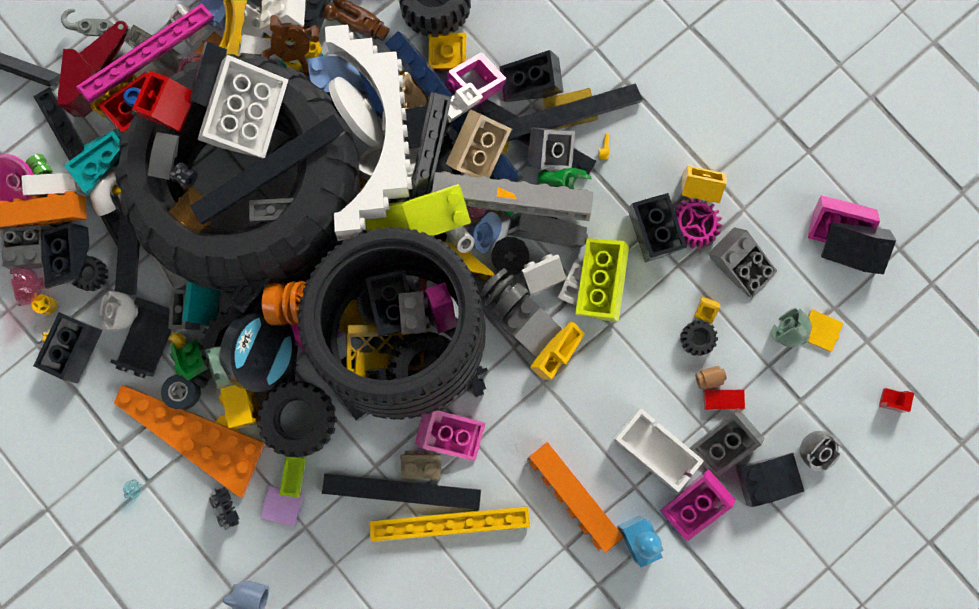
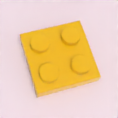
M449 33L446 36L438 34V37H432V34H429L430 66L437 71H450L466 62V33Z

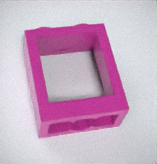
M482 52L450 70L445 80L448 89L455 94L457 90L466 85L460 77L474 69L488 85L478 90L483 98L473 107L501 91L506 81L504 75Z

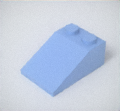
M321 56L307 59L311 82L324 90L330 97L329 83L336 77L347 80L361 94H367L358 69L341 57Z

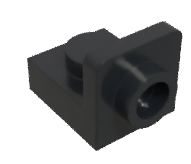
M482 366L477 367V372L471 380L476 397L484 395L483 390L486 389L483 378H478V376L488 373V369H483Z

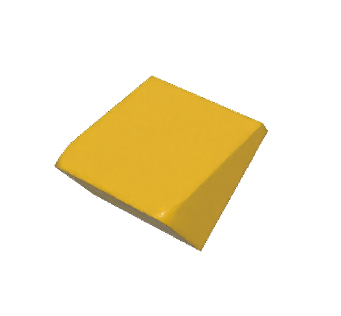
M702 296L694 317L713 324L720 309V303Z

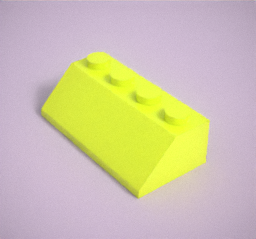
M587 238L576 315L619 322L629 246L625 241Z

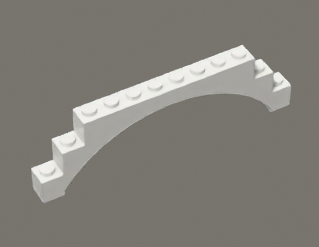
M348 25L325 27L328 52L349 62L370 82L381 100L385 112L386 131L383 150L371 178L350 204L342 211L334 213L335 233L338 241L351 239L350 237H356L359 233L363 232L362 230H366L365 219L385 218L386 210L389 209L388 199L409 197V189H412L411 177L407 176V172L411 171L410 159H406V154H409V145L404 137H408L407 125H403V120H407L406 110L402 108V104L405 103L404 91L401 92L400 87H404L403 75H399V71H402V61L397 59L396 52L378 53V48L373 45L372 38L354 40V34L349 31Z

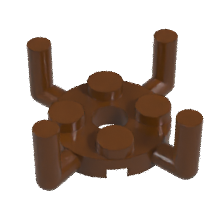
M272 15L270 17V30L272 31L271 47L262 51L261 57L269 59L270 56L276 54L284 62L298 60L302 65V73L308 77L309 69L305 55L309 51V37L311 36L312 42L317 43L319 41V28L314 25L305 30L299 25L281 23L276 15ZM293 39L295 43L288 45L285 43V40Z

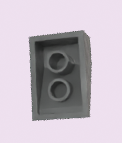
M526 294L500 323V327L535 358L562 330Z
M737 408L689 449L704 460L702 464L705 468L709 469L718 478L760 447L765 438L741 410Z

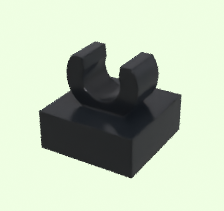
M369 369L365 371L366 378L387 380L385 373L388 372V369Z

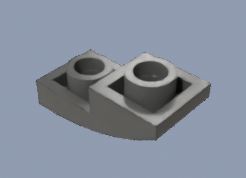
M162 132L156 133L148 176L170 180L174 158L177 157L179 136Z

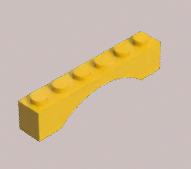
M223 0L226 21L223 39L219 46L227 49L226 54H234L239 57L238 51L242 40L241 30L244 24V10L247 0Z

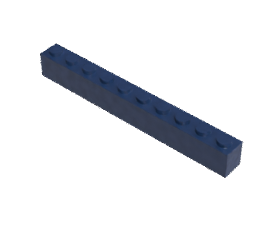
M397 31L385 43L391 52L397 53V59H401L402 66L429 98L431 92L450 97L454 96V93L448 89L445 82L406 35ZM466 111L450 122L458 133H460L469 111ZM501 152L492 175L497 180L508 179L510 182H519L523 178L522 175Z

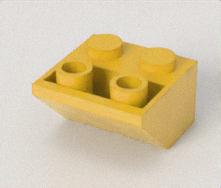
M687 166L682 174L681 195L691 199H702L710 203H720L727 184L726 173Z

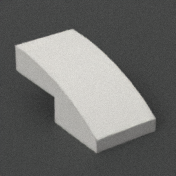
M471 82L457 90L455 95L452 96L447 117L449 122L464 114L483 98Z
M574 262L558 298L573 305H576L578 300L582 265Z

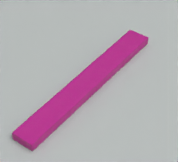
M200 4L76 86L77 90L89 103H92L214 21V16L203 4Z

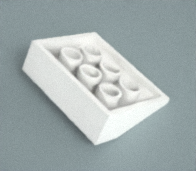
M227 55L221 62L197 140L264 159L288 79Z

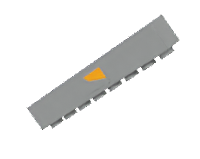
M446 171L441 173L435 172L432 193L459 184L465 204L469 207L581 221L590 220L594 192L587 189L575 190L569 189L566 186L551 187L547 184L535 185L526 181L510 182L508 179L494 180L486 176L478 178L471 177L468 174L454 175Z

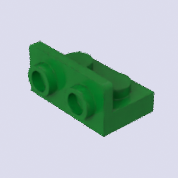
M196 339L180 349L174 343L170 345V356L175 362L173 367L179 376L182 375L188 381L208 369L203 363L205 357H201L200 354L202 347Z

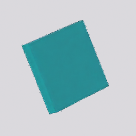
M187 282L182 321L210 326L208 322L211 319H217L216 314L218 312L220 290L209 289L192 282Z

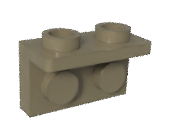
M406 450L405 454L400 455L401 478L441 479V455H436L437 452L425 451V454H417V451Z

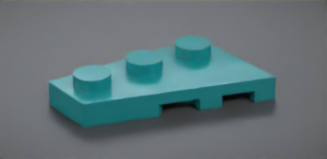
M113 131L64 165L88 197L121 155L118 147L120 139Z

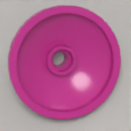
M0 154V201L13 202V199L17 198L30 200L31 196L23 195L22 175L34 174L23 160L11 154Z

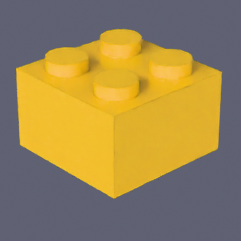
M235 385L220 389L219 400L225 409L223 418L228 428H243L255 425L257 421H260V416H257L259 406L256 392L242 389Z

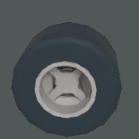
M178 374L167 378L161 388L163 402L168 407L177 410L193 407L201 396V387L192 379L187 381L182 375L179 376Z

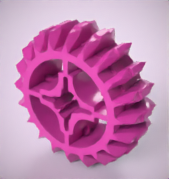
M690 198L689 203L683 200L682 205L678 204L675 213L686 245L690 243L691 249H694L696 245L701 249L703 244L706 247L709 246L710 241L714 242L716 240L715 236L720 235L717 229H721L722 225L717 222H720L722 217H716L719 210L713 211L714 204L708 206L706 201L701 203V199H697L695 202L694 199ZM695 210L703 212L704 215L697 214ZM686 212L688 223L682 227L681 218L683 213ZM709 220L710 229L706 235L704 223ZM693 221H694V222H697V221L699 222V221H701V222L699 223V225H697V224L691 225ZM692 231L699 237L691 236L687 232Z

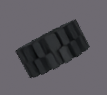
M86 255L78 280L72 281L71 284L85 291H96L95 288H102L100 285H105L106 283L103 281L104 278L108 279V276L105 275V273H108V269L105 268L107 267L106 264L102 263L103 261ZM91 266L94 268L95 273L92 279L86 281L82 277V272L86 267Z
M695 320L683 328V332L680 334L682 336L680 342L683 343L682 347L686 349L687 353H691L693 356H702L708 354L716 347V341H718L716 334L718 333L717 330L714 331L713 328L715 327L713 325H709L710 322ZM695 331H702L705 334L706 341L703 345L699 346L693 343L692 334Z

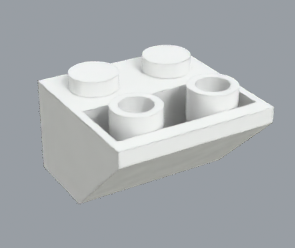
M552 254L546 255L541 258L542 261L539 263L530 262L523 266L521 278L525 287L529 290L528 294L530 297L566 281L558 254L555 256Z

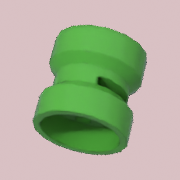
M43 154L33 155L25 162L34 175L53 173L52 168L46 164L47 160Z

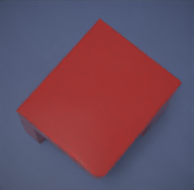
M884 388L879 407L901 413L911 412L914 393Z

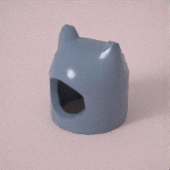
M241 581L238 584H234L231 595L224 597L222 600L224 604L232 609H265L269 596V586L252 581Z

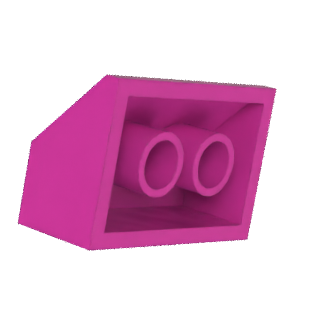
M821 195L813 211L808 238L825 243L832 222L877 228L880 223L878 210Z

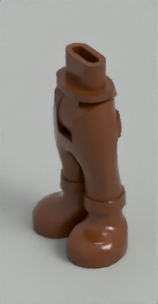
M332 0L333 5L329 3L325 7L323 12L324 19L328 21L338 20L340 24L348 25L350 29L362 35L384 41L390 31V28L385 26L384 22L380 21L373 13L365 8L354 5L350 1ZM337 8L342 9V10H344L345 12H347L348 14H351V15L355 16L356 19L353 18V17L348 16V15H347L346 13H344V12H340Z

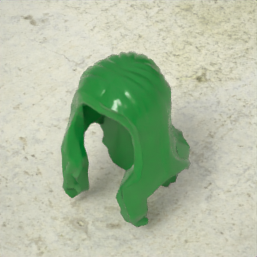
M565 168L553 173L544 169L538 173L536 185L547 184L551 187L566 186L569 189H574V183L577 178L592 180V178L585 170L577 168Z

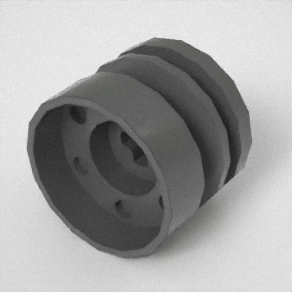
M505 268L493 275L485 283L479 294L481 301L489 297L484 304L486 307L493 302L496 303L492 313L501 321L529 292L521 282L513 287L510 285L514 279L513 275L504 280L509 272Z

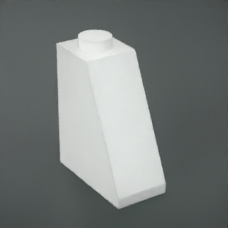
M70 173L22 175L23 195L42 196L44 198L47 197V194L64 195L66 191H75L78 195H86Z

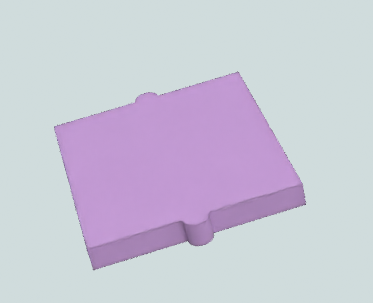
M269 486L266 500L263 501L264 507L261 518L294 527L298 512L301 511L300 505L303 494H300V498L279 495L280 488Z

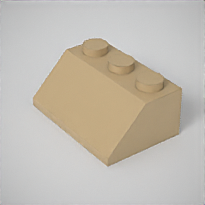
M470 110L446 164L472 177L486 176L490 178L512 129Z

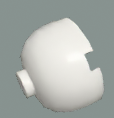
M109 291L108 293L110 294L104 295L100 306V316H104V321H101L102 326L106 330L115 331L129 327L138 314V309L133 299L127 294Z

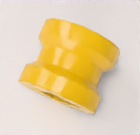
M43 294L35 296L31 302L32 309L36 313L43 315L53 314L58 306L57 301L53 297Z

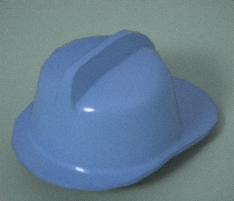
M488 212L479 222L468 227V233L475 240L473 248H476L480 253H486L500 235L502 226L501 219L497 213Z

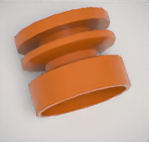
M271 282L266 285L262 295V310L268 324L285 325L289 323L295 325L299 323L298 314L300 312L298 308L301 303L300 298L303 297L302 291L306 287V282Z

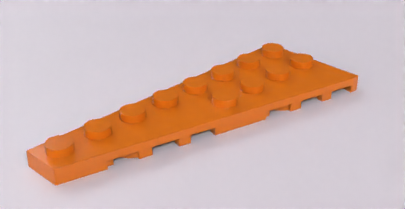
M121 385L114 401L115 405L235 495L241 498L244 497L266 442L187 410L170 408L158 398L126 385Z

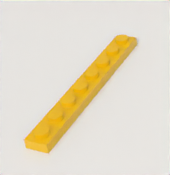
M529 507L369 521L371 542L526 528L530 527Z

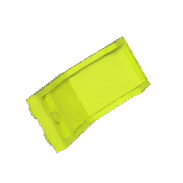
M459 184L406 202L389 203V209L386 210L385 218L365 219L367 233L368 230L375 231L377 228L386 229V227H390L392 229L399 227L400 229H415L419 233L425 232L427 235L432 236L471 223Z

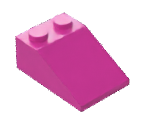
M442 410L431 412L428 415L425 413L422 414L414 444L423 449L475 461L486 423Z
M708 469L660 511L688 542L730 510L736 499Z

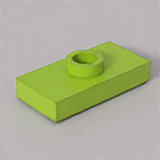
M285 457L279 495L300 498L307 458Z

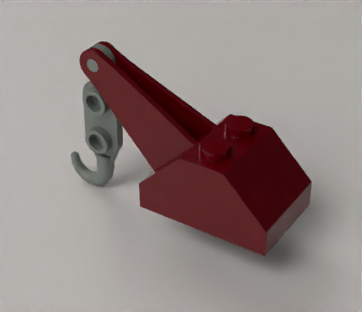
M68 9L61 16V23L66 29L74 30L85 36H98V38L80 53L75 49H63L57 104L73 117H86L93 109L91 108V103L82 96L76 86L113 62L130 34L131 29L124 21H117L113 24L108 19L85 18L81 21L70 23L67 21V16L75 12V9Z

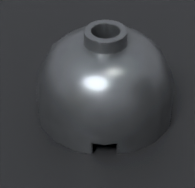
M814 431L802 440L800 456L803 462L815 472H819L818 470L820 469L828 470L839 459L840 453H838L839 447L842 448V444L839 439L826 431Z

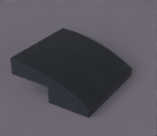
M428 105L405 109L407 120H403V125H407L408 137H404L405 142H408L409 149L419 148Z

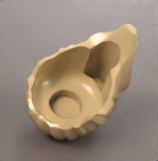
M405 72L403 74L404 87H400L401 92L404 91L405 103L402 104V108L409 109L426 106V95L414 84L411 75Z

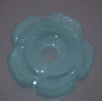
M135 479L127 482L123 487L125 498L135 499L142 491V485Z

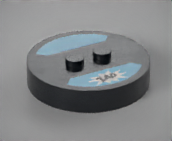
M250 310L233 320L224 334L220 348L221 366L229 381L239 388L254 392L268 391L280 384L290 371L295 357V337L290 324H268L264 318L263 310Z

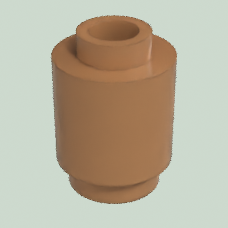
M719 366L703 369L695 374L696 382L700 389L724 385V380L727 379L725 370Z

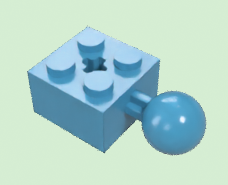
M637 516L618 525L634 562L640 568L663 558L661 554L663 551L661 539L654 533V528L649 520L647 521V519Z

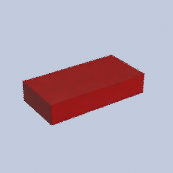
M744 389L703 390L704 410L745 409Z

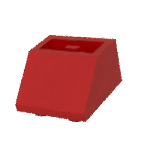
M149 70L132 110L141 118L180 132L193 104L188 102L191 90L166 76Z

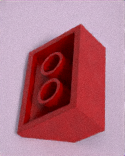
M146 72L98 104L106 118L121 133L128 130L134 118L131 114L133 112L132 108L124 100V93L127 89L133 87L141 90L148 75Z

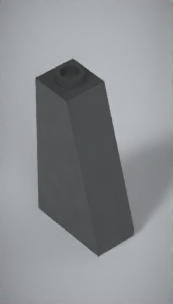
M516 213L511 216L507 233L510 236L571 248L583 247L588 238L586 233L587 227L546 216Z

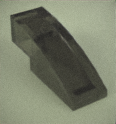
M133 24L124 41L130 47L135 48L152 37V35ZM173 48L154 60V62L176 74L181 72L188 61L186 57Z

